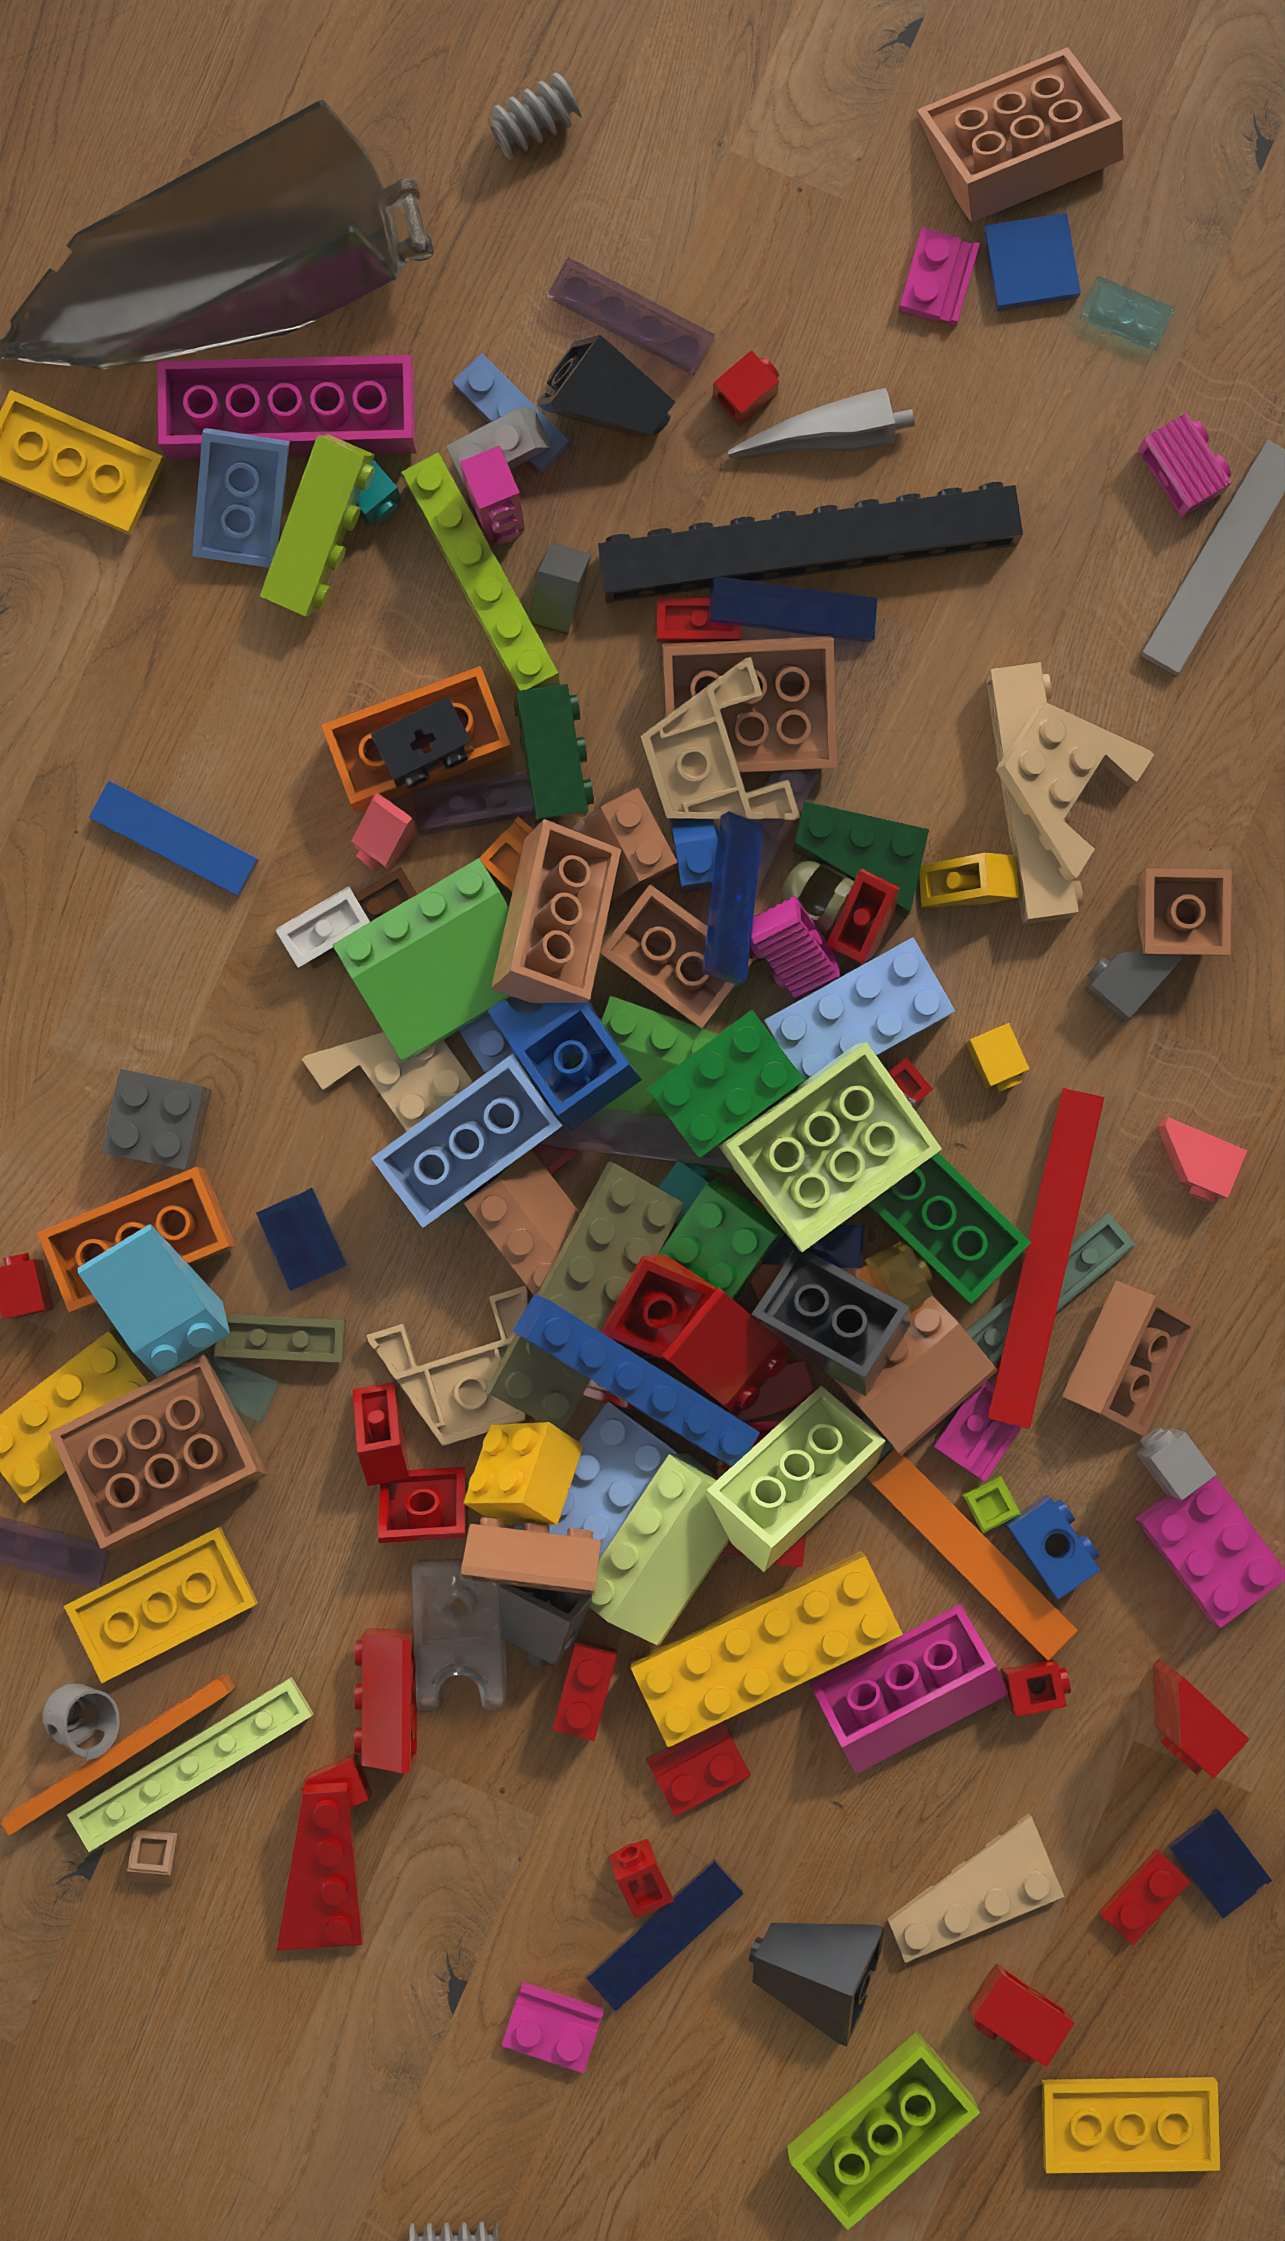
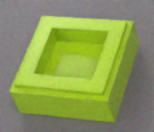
M1001 1475L962 1494L981 1533H985L1021 1514Z

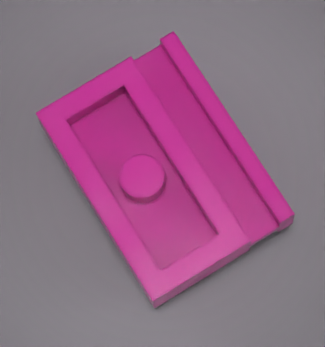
M922 227L898 311L935 322L940 320L956 327L980 243L961 241L962 238Z
M989 1380L984 1382L958 1406L932 1445L984 1482H986L1021 1430V1427L987 1419L995 1387Z
M522 1981L502 2046L584 2074L604 2008Z

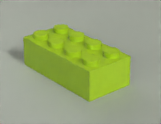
M916 2031L787 2146L791 2165L843 2226L850 2230L971 2122L980 2111L973 2095Z

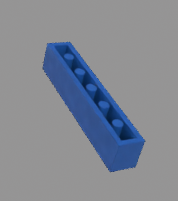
M534 1294L512 1330L518 1336L731 1467L750 1451L760 1434L754 1428L568 1311L537 1294Z

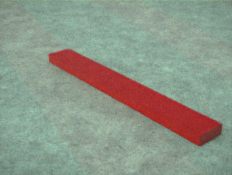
M1066 1088L1062 1089L1028 1237L1031 1243L1025 1250L987 1417L988 1420L1026 1429L1031 1427L1105 1097Z

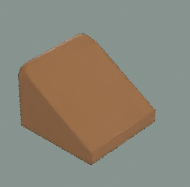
M134 1830L127 1868L130 1881L172 1885L178 1834Z

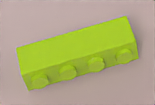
M329 434L317 436L260 597L305 617L316 613L318 609L323 610L331 593V586H328L327 583L332 569L337 571L345 556L346 547L342 546L346 531L353 530L360 515L361 508L356 506L362 490L367 491L375 474V467L371 466L374 454Z

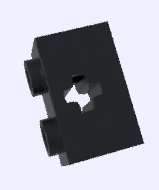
M449 696L371 734L397 788L406 785L407 788L418 786L430 778L429 772L443 765L445 769L454 768L468 760L467 753L474 750L472 742ZM425 738L428 743H431L432 751L424 754L421 749H418V740Z

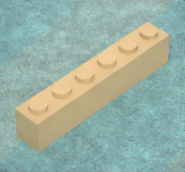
M1041 662L990 669L985 678L998 765L1036 706L1052 698L1049 674L1042 673ZM1000 777L1011 853L1017 857L1020 897L1018 900L1022 925L1074 917L1079 912L1078 906L1083 905L1081 882L1079 880L1074 881V879L1066 881L1058 870L1061 864L1051 849L1046 851L1038 838L1041 834L1029 814L1024 815ZM1070 811L1064 819L1065 823H1070L1071 821Z

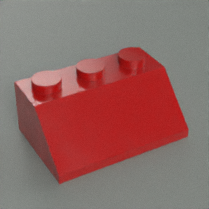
M367 1628L363 1633V1640H356L355 1666H362V1683L355 1684L354 1706L355 1709H362V1727H355L354 1752L362 1753V1766L398 1773H410L417 1759L418 1629Z
M1158 1659L1153 1665L1155 1726L1165 1735L1160 1743L1196 1775L1204 1770L1214 1779L1250 1739L1186 1678Z

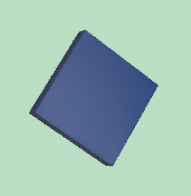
M1067 213L985 225L983 232L997 311L1079 298L1081 292Z

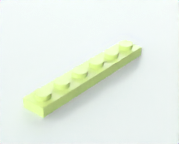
M290 1677L68 1813L67 1816L88 1852L310 1718L314 1713L295 1681Z

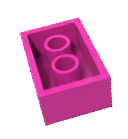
M1216 1476L1185 1499L1180 1500L1165 1494L1134 1517L1137 1524L1209 1622L1219 1628H1222L1285 1581V1569Z

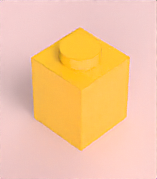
M1010 1023L974 1037L965 1043L985 1089L996 1085L999 1092L1022 1083L1020 1074L1030 1070Z

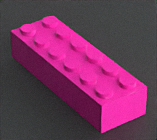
M411 355L157 361L158 445L167 460L200 459L204 428L290 441L288 457L310 456L317 436L327 434L374 455L417 454L415 369Z

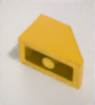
M980 853L921 865L920 868L921 907L923 908L988 904L1020 898L1017 857L1013 855Z

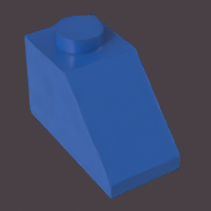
M669 818L675 858L678 862L677 873L680 892L686 893L722 887L724 878L713 819Z

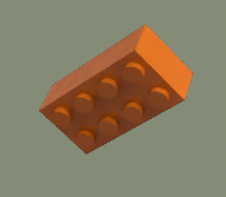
M481 666L321 725L349 802L355 813L368 809L377 793L389 801L513 755L510 741ZM449 696L472 742L474 750L467 753L468 760L454 768L445 769L443 765L429 772L430 778L418 786L407 788L406 785L397 788L371 734ZM425 738L417 741L419 744L418 749H421L424 754L432 751L431 743H428Z
M194 1167L37 1232L69 1313L81 1312L99 1304L79 1276L77 1268L149 1224L159 1232L189 1266L237 1247L204 1168Z

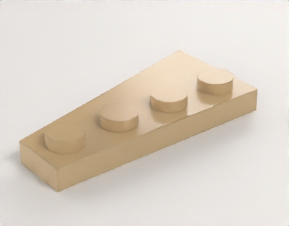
M1030 1813L1018 1820V1824L1002 1836L998 1835L985 1845L986 1848L967 1862L963 1861L951 1870L952 1873L935 1886L931 1885L887 1918L905 1963L1065 1897Z

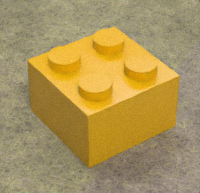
M550 1422L490 1424L463 1503L486 1518L506 1520V1525H524V1523L558 1525L584 1445Z

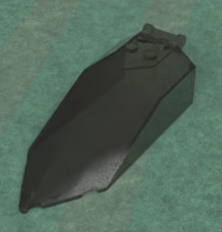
M318 100L77 232L66 245L72 253L57 273L49 268L11 318L10 330L0 340V359L110 369L289 335L397 279L406 263L412 260L424 261L433 255L432 240L425 233L418 205L420 199L418 184L413 179L405 178L384 188L366 148L326 101ZM399 205L402 206L409 238L401 242L392 211L393 208Z

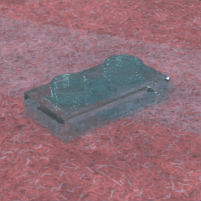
M1098 276L1079 319L1156 351L1174 311V307Z

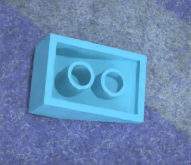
M151 1224L77 1268L79 1276L132 1352L157 1377H160L230 1334L223 1301Z

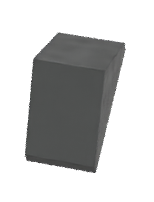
M551 542L537 574L529 615L532 625L569 635L591 559V553Z

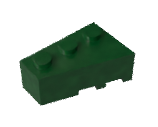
M568 684L517 691L513 707L515 716H518L520 745L525 757L526 777L535 824L541 823L544 819L551 822L586 816L588 813L587 805L594 804V795L591 780H583L581 763L587 762V751L584 737H576L574 721L581 718L577 694H569Z
M804 801L792 851L807 860L820 861L854 880L859 870L864 869L899 887L895 913L906 919L912 909L929 829Z

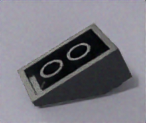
M796 1246L753 1311L752 1318L824 1373L866 1396L910 1327V1306L807 1250L801 1252Z

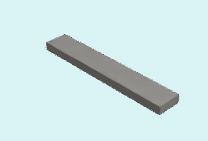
M1270 440L1265 442L1140 656L1175 676L1179 674L1285 493L1284 448Z

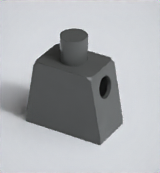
M501 1584L499 1586V1600L503 1636L511 1644L525 1650L526 1659L533 1666L542 1667L549 1663H558L578 1638L592 1601V1595Z

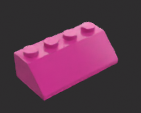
M961 1604L809 1683L855 1774L1009 1694L997 1666Z

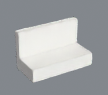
M348 886L276 929V932L299 968L333 948L332 944L368 924L370 921L354 896L352 889Z

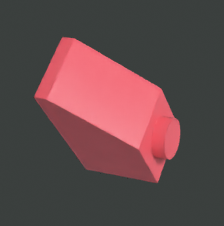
M377 793L351 840L355 848L359 850L355 857L374 871L381 866L390 872L419 831L412 817Z
M1169 1117L1160 1120L1157 1129L1179 1182L1191 1187L1189 1194L1209 1203H1213L1215 1198H1228L1247 1150Z

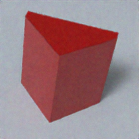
M666 1254L642 1256L604 1323L601 1333L668 1361L662 1354L715 1292L716 1288Z
M465 1466L409 1470L410 1478L380 1484L379 1543L467 1537L469 1514L468 1506L463 1503L467 1493Z

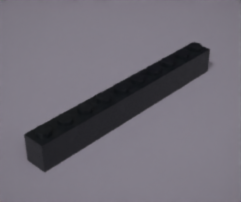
M990 482L979 486L978 490L962 492L961 488H947L939 491L937 496L921 498L920 494L911 493L897 497L896 502L879 504L877 499H868L855 503L854 508L839 510L836 505H825L815 508L811 514L796 515L795 511H782L771 516L772 519L755 521L754 517H740L731 520L730 525L714 527L713 523L704 522L691 525L688 528L689 531L672 533V530L669 528H660L649 531L646 537L632 539L628 534H617L607 537L605 539L606 542L598 543L605 602L611 603L1012 547L1018 545L1023 535L1016 485L1004 486L1002 482Z

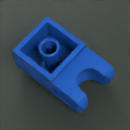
M501 1000L488 1010L492 1019L557 1116L571 1130L642 1080L588 1002L545 1003L539 1011L528 1015L518 1013L506 1000ZM582 1061L578 1067L574 1068L578 1062Z

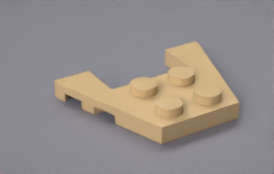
M751 657L739 662L641 735L666 818H783L785 820L800 818L789 780L751 792H745L720 712L721 708L762 696Z
M1045 702L1036 706L997 766L996 771L1024 815L1029 814L1041 832L1038 838L1046 851L1051 849L1061 864L1058 870L1066 881H1070L1079 876L1095 849L1066 824L1064 819L1100 762L1126 786H1130L1138 782L1155 754L1142 746Z
M384 1032L309 1054L301 1059L324 1091L357 1068L362 1067L406 1131L435 1111V1093H460L473 1083L444 1040L404 1063Z
M526 1285L489 1297L501 1340L418 1366L405 1323L366 1335L370 1345L384 1361L390 1373L411 1399L412 1404L442 1446L486 1433L489 1430L490 1424H514L525 1420V1413L491 1396L485 1390L515 1336L512 1330L528 1306V1290Z

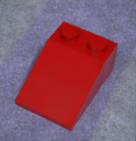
M718 1287L662 1356L724 1407L738 1416L742 1410L749 1409L756 1402L760 1394L759 1389L767 1379L781 1372L786 1365L787 1355L791 1350Z

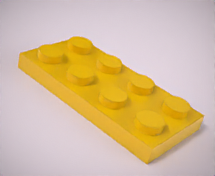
M10 390L0 411V479L125 534L132 535L165 463L164 457Z
M108 1330L0 1414V1472L23 1503L29 1502L66 1473L50 1436V1431L151 1382L112 1330Z
M220 1526L68 1603L64 1608L101 1683H104L258 1604V1601Z
M1214 2077L1042 2080L1043 2163L1046 2173L1220 2171L1218 2082Z

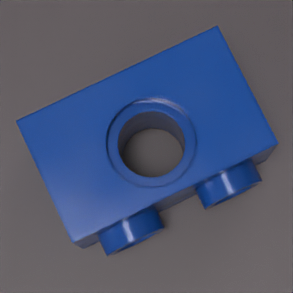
M1045 1495L1021 1511L1020 1515L1004 1523L1017 1545L1051 1595L1055 1598L1060 1599L1100 1571V1568L1094 1561L1100 1556L1086 1535L1078 1538L1070 1526L1075 1521V1518L1061 1499L1054 1502L1052 1498ZM1054 1533H1061L1065 1538L1064 1550L1055 1556L1048 1555L1045 1550L1047 1538Z

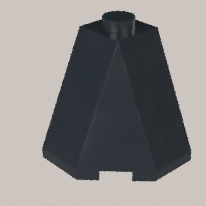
M602 335L572 343L549 375L547 384L552 388L551 394L549 395L545 392L541 396L538 406L547 412L634 437L651 436L652 434L657 435L665 428L671 418L668 412L675 404V401Z
M771 1923L764 1938L757 1937L750 1951L749 1962L754 1964L752 1982L834 2041L847 2047L868 1996L866 1992L872 1971H875L878 1965L884 1928L878 1925Z

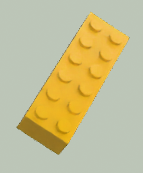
M860 1551L632 1660L631 1670L667 1747H670L903 1635L865 1554Z

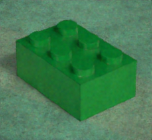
M751 1010L647 1089L696 1155L701 1158L805 1079L754 1011Z
M718 1178L705 1185L658 1255L666 1254L713 1285L716 1289L719 1287L736 1302L785 1232L773 1217Z

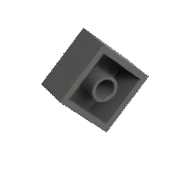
M120 1069L101 1153L185 1171L194 1168L212 1090L200 1085Z

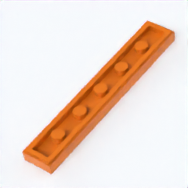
M893 1448L865 1476L1047 1661L1078 1631L904 1455L901 1456Z
M228 1674L219 1676L111 1746L100 1757L91 1759L11 1811L2 1819L3 1822L1 1823L8 1836L229 1694L235 1685Z

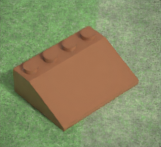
M1068 47L917 109L918 119L952 194L971 223L1124 160L1122 119Z
M831 636L662 644L666 716L739 662L751 657L762 696L720 709L739 772L838 768L834 639Z
M205 1355L49 1432L99 1547L107 1551L115 1552L268 1475L248 1431Z

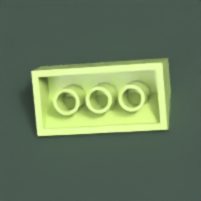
M820 1386L706 1490L705 1495L731 1543L765 1572L877 1465L886 1440L825 1388Z
M688 1453L669 1454L599 1559L595 1596L592 1595V1601L589 1606L607 1622L656 1645L661 1644L730 1540L705 1495L706 1490L719 1477Z

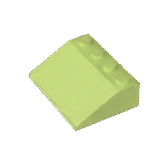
M867 1042L852 1046L718 1144V1147L743 1182L801 1252L816 1243L942 1149Z

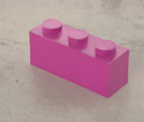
M497 446L460 461L468 501L488 544L495 541L496 544L500 545L516 539L520 535L519 531L525 529L519 490L501 447Z

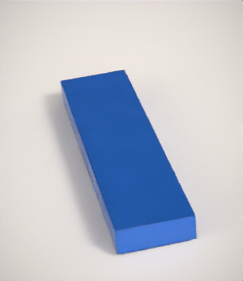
M108 781L89 816L93 821L237 897L241 895L259 861L254 856L111 781Z

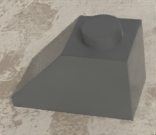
M1143 951L1118 953L1110 961L1103 956L1088 972L1087 976L1092 981L1084 990L1121 1022H1124L1132 1017L1185 955L1143 954Z

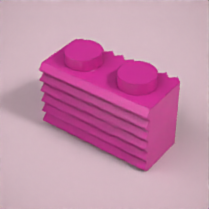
M1187 412L1146 436L1138 448L1139 454L1147 462L1148 468L1156 476L1157 482L1165 490L1166 496L1169 497L1170 502L1174 505L1181 518L1225 493L1231 484L1229 479L1231 471L1227 462L1221 455L1214 456L1207 445L1209 437L1206 429L1200 421L1194 420L1192 422Z
M791 897L789 901L784 900L782 904H777L774 908H769L767 912H762L759 916L755 915L753 917L752 936L749 937L753 952L759 959L766 957L767 962L771 965V972L777 985L781 989L788 987L789 992L792 993L794 998H798L840 977L838 955L833 948L826 945V938L796 897Z

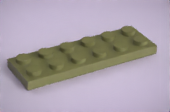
M608 1161L537 1295L552 1301L601 1332L604 1323L641 1257L658 1255L685 1203L621 1166ZM515 1334L485 1392L542 1423L550 1422L564 1431L591 1380Z

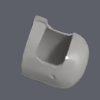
M80 1683L66 1684L56 1689L48 1697L43 1708V1724L47 1734L54 1741L65 1745L69 1751L80 1755L86 1760L100 1757L109 1750L116 1740L120 1726L119 1711L116 1702L105 1692ZM80 1698L88 1699L97 1706L98 1717L89 1725L79 1726L84 1719L83 1717L77 1716L73 1721L75 1702L80 1711H85V1705ZM101 1730L104 1732L103 1740L96 1746L85 1749L76 1746L88 1740L96 1731Z

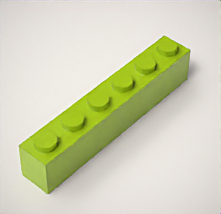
M439 452L402 471L404 483L516 691L559 685V673Z

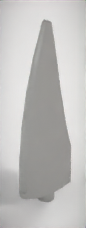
M886 388L874 390L829 403L789 418L730 449L728 455L729 458L805 450L832 449L857 451L895 443V430L915 426L913 410L893 413Z

